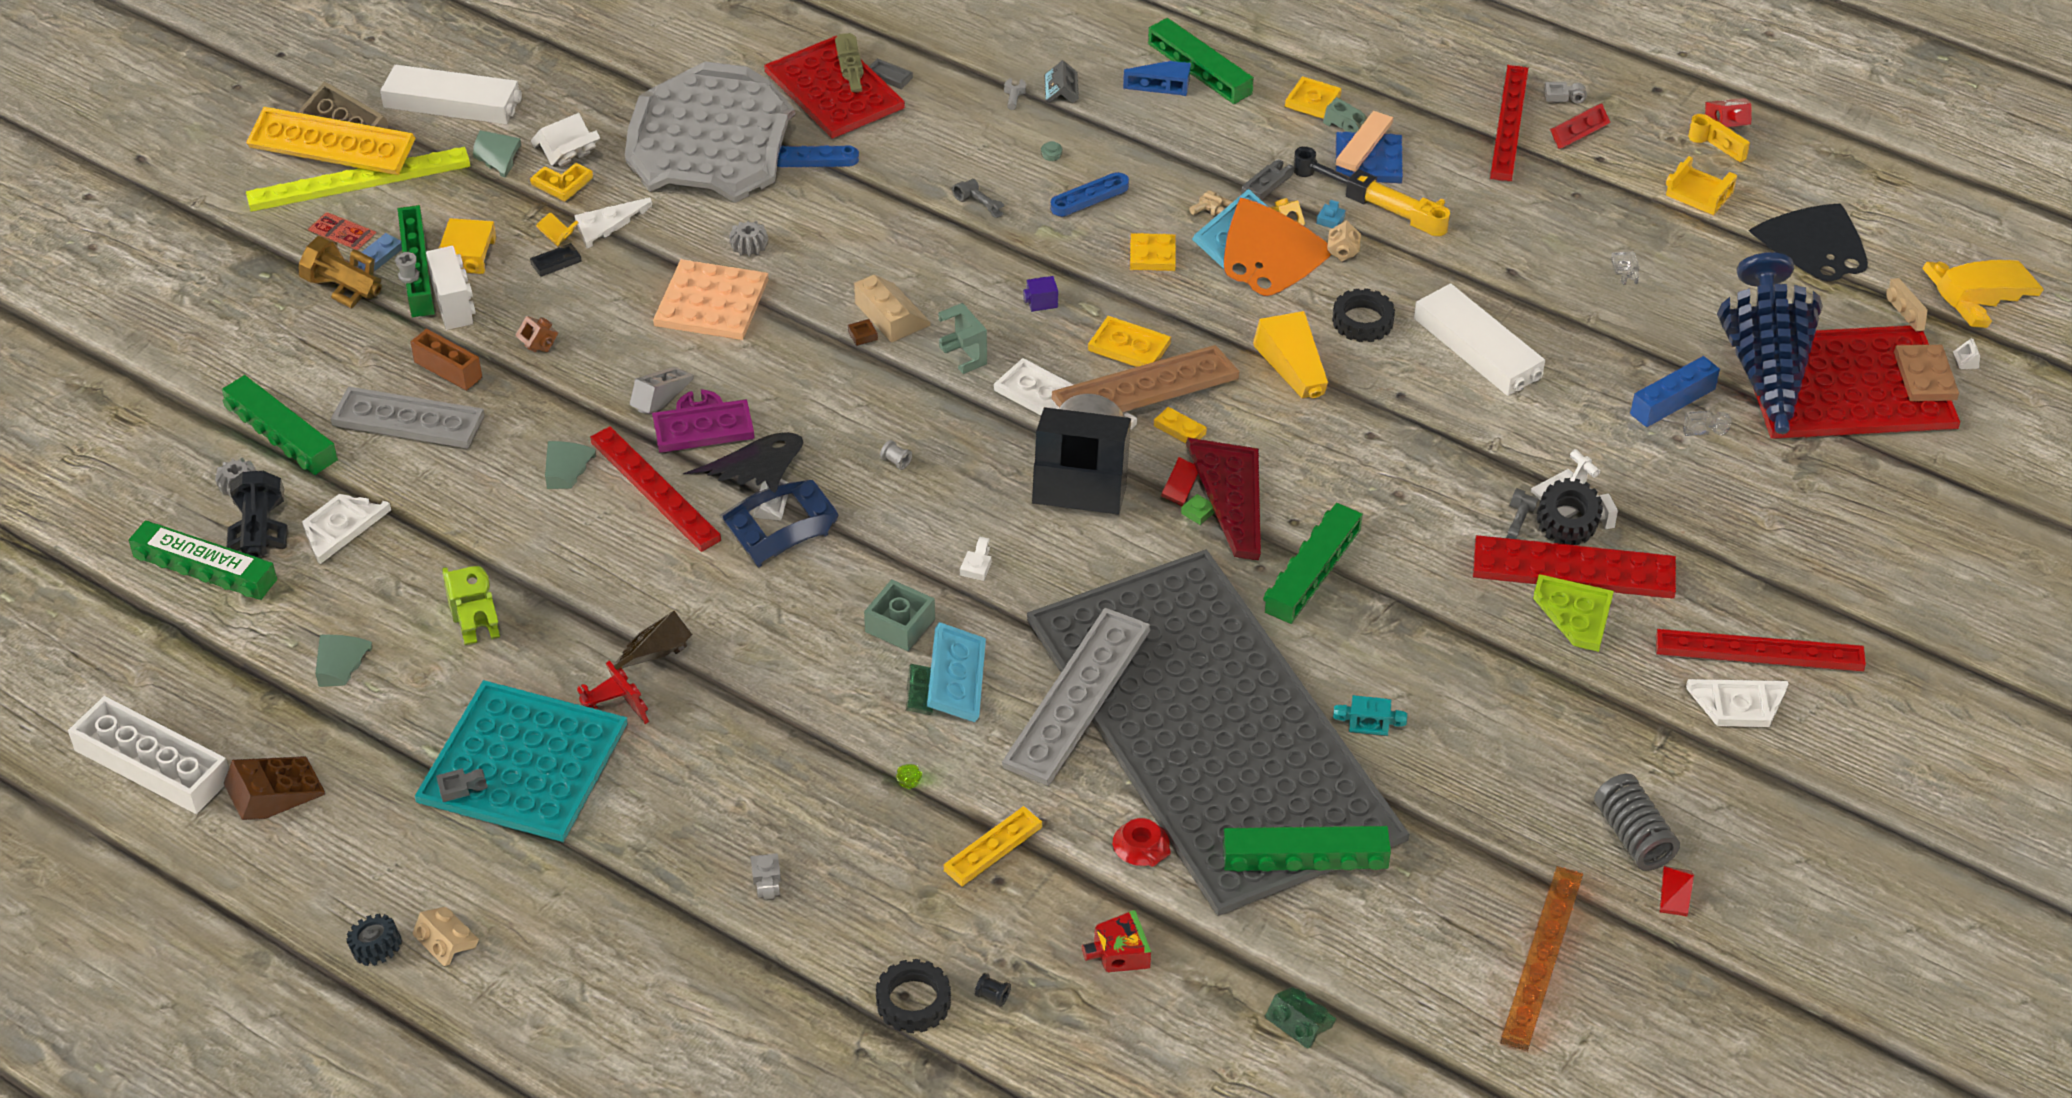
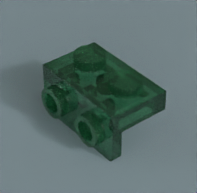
M1294 987L1275 994L1265 1015L1267 1020L1305 1048L1312 1047L1317 1035L1331 1029L1336 1021V1018L1329 1014L1325 1007L1314 1003L1306 997L1303 991Z

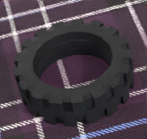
M1357 288L1351 292L1348 290L1344 292L1343 296L1339 295L1337 302H1334L1333 326L1335 329H1338L1340 335H1345L1349 340L1355 339L1357 340L1356 342L1381 340L1384 338V335H1389L1391 329H1393L1394 304L1392 301H1389V297L1381 295V292L1376 290L1375 292L1364 288V290ZM1354 308H1367L1376 311L1381 318L1374 322L1362 323L1350 319L1346 313Z
M913 959L910 962L902 960L896 966L894 964L889 966L888 971L880 975V982L876 984V1006L879 1016H883V1021L888 1026L891 1024L895 1030L900 1032L902 1029L906 1030V1033H914V1031L918 1030L921 1033L928 1031V1028L931 1026L933 1028L937 1027L939 1021L947 1017V1010H950L951 986H949L947 975H943V970L940 967L935 968L933 963L929 961L925 963L920 962V959ZM916 981L931 986L937 993V997L928 1007L910 1011L896 1006L890 1000V994L899 985Z

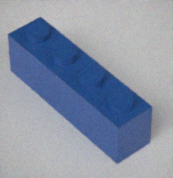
M1705 356L1696 359L1634 393L1630 414L1646 428L1714 391L1720 368Z

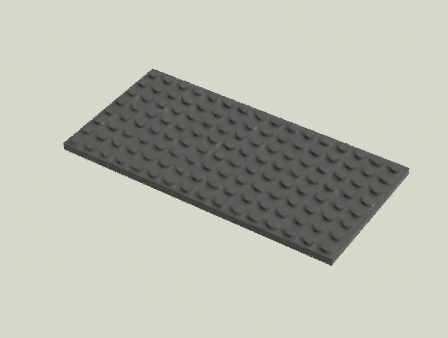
M1207 549L1027 612V621L1060 672L1063 671L1104 608L1150 624L1151 630L1101 705L1092 722L1159 826L1167 833L1173 848L1217 916L1333 871H1225L1223 855L1224 828L1388 826L1390 848L1409 840V833Z

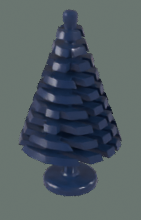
M1766 252L1745 258L1736 268L1740 281L1746 285L1757 287L1756 306H1751L1750 288L1737 293L1736 309H1730L1729 297L1721 303L1717 316L1731 346L1736 347L1735 354L1742 363L1743 369L1748 375L1757 396H1761L1760 402L1763 408L1767 409L1766 414L1768 418L1775 422L1776 433L1785 434L1790 430L1788 420L1794 416V406L1798 401V393L1801 390L1802 379L1806 371L1805 367L1809 360L1808 354L1811 352L1812 341L1816 334V327L1818 326L1823 304L1821 297L1814 291L1811 303H1806V287L1794 285L1792 303L1788 304L1787 284L1779 283L1791 277L1794 271L1793 260L1781 253Z

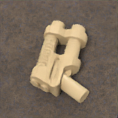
M1209 190L1203 196H1200L1199 203L1191 206L1189 210L1192 215L1207 210L1210 211V215L1216 217L1225 209L1222 206L1228 207L1234 201L1218 196L1216 192Z

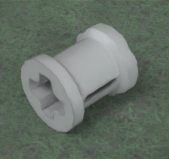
M404 252L397 255L395 259L396 265L400 270L398 278L403 283H412L419 278V271L415 266L417 259L413 253Z
M889 440L882 447L880 458L896 464V468L903 470L909 465L912 459V452L908 449L903 450L897 446L896 442Z

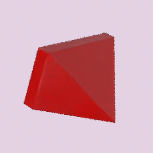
M1663 867L1660 901L1661 913L1688 916L1694 874L1691 870Z

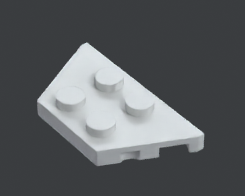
M338 494L303 520V527L319 564L324 562L390 512V503L383 501L381 505L369 503L367 498H353L349 495Z
M1688 679L1686 687L1716 726L1770 727L1787 691L1788 681Z

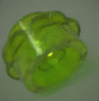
M906 764L897 769L896 779L902 787L910 789L919 784L922 772L919 771L918 766Z

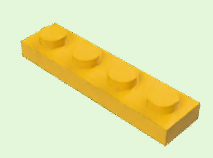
M1021 807L944 864V872L963 887L1042 828V821L1026 807Z

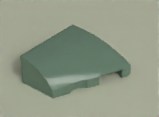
M480 130L475 140L473 157L478 161L484 162L490 169L494 167L499 171L501 177L506 178L514 166L513 157L521 147V139Z
M548 441L545 469L547 489H571L577 482V477L586 470V464L590 458L596 457V449L577 443Z
M320 635L315 672L318 686H345L351 678V673L361 665V658L365 652H371L373 647L372 641L345 635Z

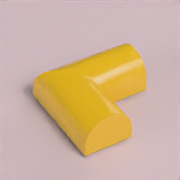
M578 163L573 164L563 174H559L544 166L530 178L532 186L566 202L593 179V171Z

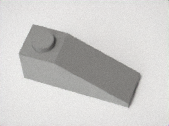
M672 367L636 378L630 405L637 408L643 414H652V412L662 410L693 380L694 375L677 367Z

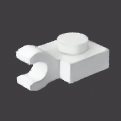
M980 536L976 551L967 552L960 568V576L981 581L985 580L992 563L991 556H987L990 551V547H988L989 538Z

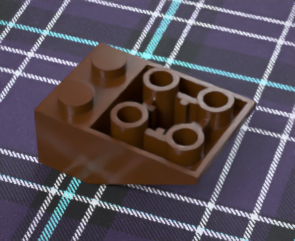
M306 756L232 760L223 783L241 820L267 819L325 794Z

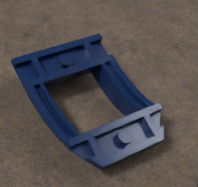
M813 479L780 484L776 493H773L769 488L747 497L720 515L721 519L758 568L762 566L761 563L773 555L776 557L796 544L821 535L826 537L829 535L828 531L832 523L835 524L839 516L834 506ZM792 494L810 518L792 523L767 537L749 511L777 497Z

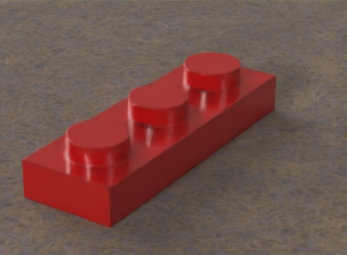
M1600 103L1551 128L1550 131L1558 149L1611 122L1603 104Z

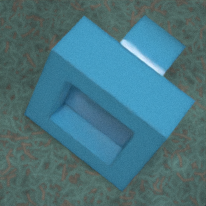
M1330 200L1329 205L1325 204L1317 216L1316 224L1333 229L1342 223L1346 210L1339 208V202Z

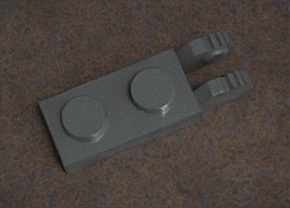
M1277 159L1242 186L1241 193L1243 194L1249 189L1262 200L1285 180L1287 181L1292 176L1295 167L1287 165V167L1282 169L1284 163L1282 160Z

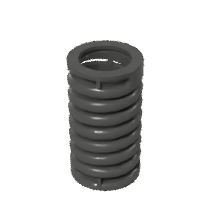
M1628 773L1620 774L1607 780L1599 787L1594 796V802L1640 870H1655L1667 864L1675 857L1680 849V841L1671 831L1663 816L1660 815L1659 810L1655 808L1654 803L1650 800L1648 794L1645 793L1644 788L1639 784L1635 775Z

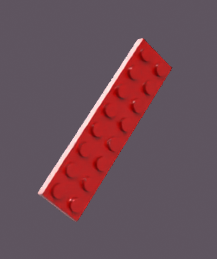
M1476 535L1473 578L1537 584L1540 574L1611 590L1614 593L1675 598L1676 556L1481 535Z

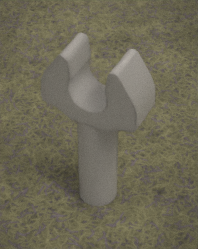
M1012 78L1005 82L1004 92L1010 94L1008 109L1014 110L1018 95L1026 93V83L1023 79L1020 80L1017 86L1012 85Z

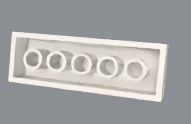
M103 696L68 730L76 752L195 814L224 787L223 783L229 770L225 757L106 696Z

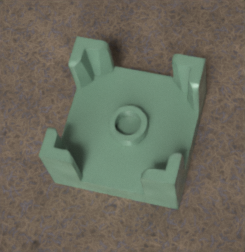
M963 303L939 312L940 322L955 317V332L939 339L941 350L944 353H948L962 347L972 359L958 366L962 374L987 365V329Z

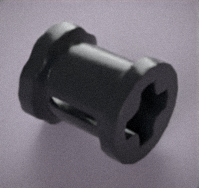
M983 973L977 982L975 996L979 998L984 996L995 1001L997 1006L1002 1007L1009 997L1011 984L1008 982L1001 983L990 978L988 973Z

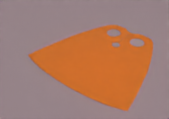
M1240 198L1227 235L1224 270L1232 279L1238 282H1246L1255 292L1263 296H1269L1303 279L1332 254L1327 249L1328 243L1305 226L1265 205ZM1260 262L1263 267L1259 269L1255 266V263ZM1236 263L1243 264L1246 267V273L1242 275L1236 274L1232 269L1233 265ZM1265 277L1270 280L1271 286L1263 289L1258 286L1257 280Z

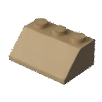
M876 275L854 283L855 304L891 343L931 326V322L894 283Z

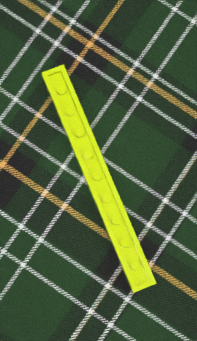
M460 147L406 158L399 175L357 168L264 188H256L246 191L250 211L253 212L471 166L466 148Z

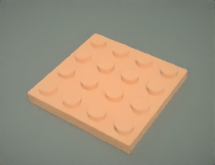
M681 259L654 316V326L743 340L769 280L768 273Z

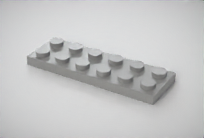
M348 387L331 417L332 426L469 448L485 415L484 410L481 408Z

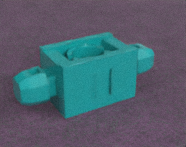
M1352 695L1351 707L1335 705L1333 718L1340 721L1350 720L1349 732L1388 736L1389 725L1400 727L1407 725L1408 713L1400 710L1391 711L1392 699Z

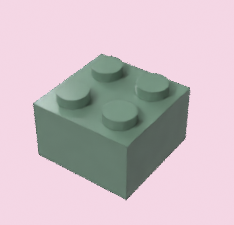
M891 579L864 611L865 632L909 651L935 620V598Z

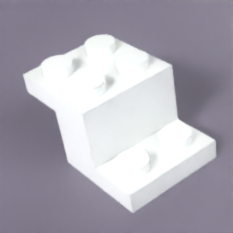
M577 113L541 128L531 139V143L534 148L542 147L551 166L555 164L563 166L569 163L571 158L576 155L579 158L588 155L590 150L596 147L595 143L600 137L597 131L589 133L580 114Z

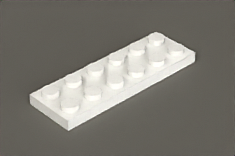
M1022 358L994 383V391L1041 415L1044 407L1059 409L1051 399L1052 391L1073 384ZM1123 412L1125 417L1131 418L1132 429L1137 425V417Z

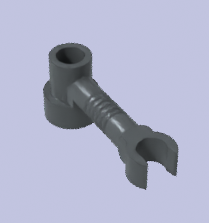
M970 179L966 182L961 181L953 185L952 191L957 200L962 201L969 197H974L987 207L993 217L997 218L1004 215L999 210L1004 207V204L1001 201L990 199L979 191V184L975 179Z
M1518 488L1515 489L1509 505L1518 509L1506 537L1510 539H1517L1528 511L1534 512L1539 500L1536 497L1525 494L1526 491Z

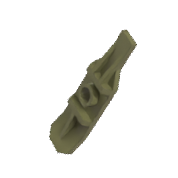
M851 33L839 34L835 38L842 76L849 81L851 92L862 91L860 78L863 75V67L856 36Z

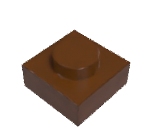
M870 319L848 325V333L856 346L878 340V333Z

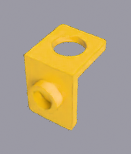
M1288 198L1275 201V205L1269 207L1276 211L1279 210L1280 213L1286 216L1290 211H1294L1297 214L1296 222L1305 225L1298 200L1288 201Z
M548 213L537 223L536 227L558 247L573 233L579 222L576 220L567 228L552 213Z

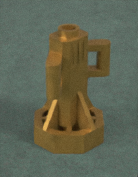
M318 235L307 245L299 262V277L316 284L325 282L340 284L332 293L331 299L351 309L362 297L372 299L374 296H378L382 289V284H380L381 278L374 275V258L353 249L350 254V262H348L339 251L337 242L324 236ZM358 262L366 265L365 270L358 267ZM347 289L355 292L351 298L343 294Z

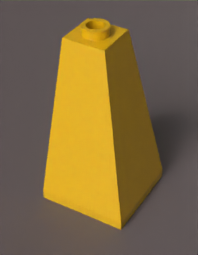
M1301 311L1259 319L1253 341L1255 349L1301 398H1318L1324 395L1328 381L1305 312Z

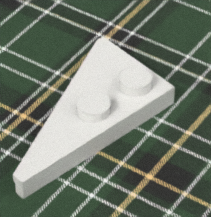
M649 197L574 215L575 221L579 222L577 227L586 248H591L593 241L600 236L606 238L613 231H617L628 224L630 217L634 214L639 213L642 215L652 207V201Z

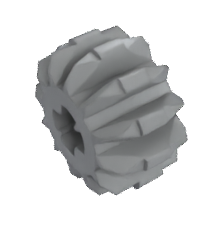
M748 220L746 223L739 222L738 225L732 226L729 240L734 252H739L740 256L748 254L750 257L751 254L758 255L759 251H765L768 234L764 225H759L757 221L751 223Z
M243 457L238 461L232 458L231 462H223V466L217 468L215 481L223 495L228 494L231 497V480L240 473L257 471L251 461H245Z

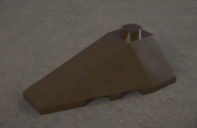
M672 611L639 632L628 643L627 648L622 652L623 654L618 658L614 667L618 670L665 657L671 652L678 654L688 646L686 641L693 634L677 613Z

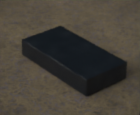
M572 243L530 258L531 265L540 277L582 262L581 255Z

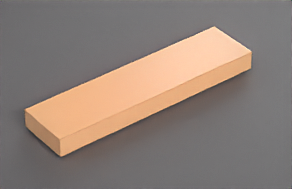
M1373 111L1337 157L1336 165L1356 172L1392 125L1393 117Z

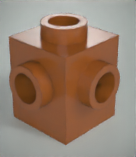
M526 316L515 336L525 343L524 346L533 352L540 350L548 353L559 332L551 327L553 324L543 317L536 319Z

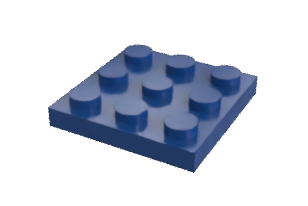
M1336 132V159L1356 133ZM1384 134L1358 169L1376 176L1377 182L1402 183V135ZM1336 165V171L1351 177L1355 173Z

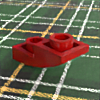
M1178 457L1161 497L1183 506L1198 474L1195 465Z

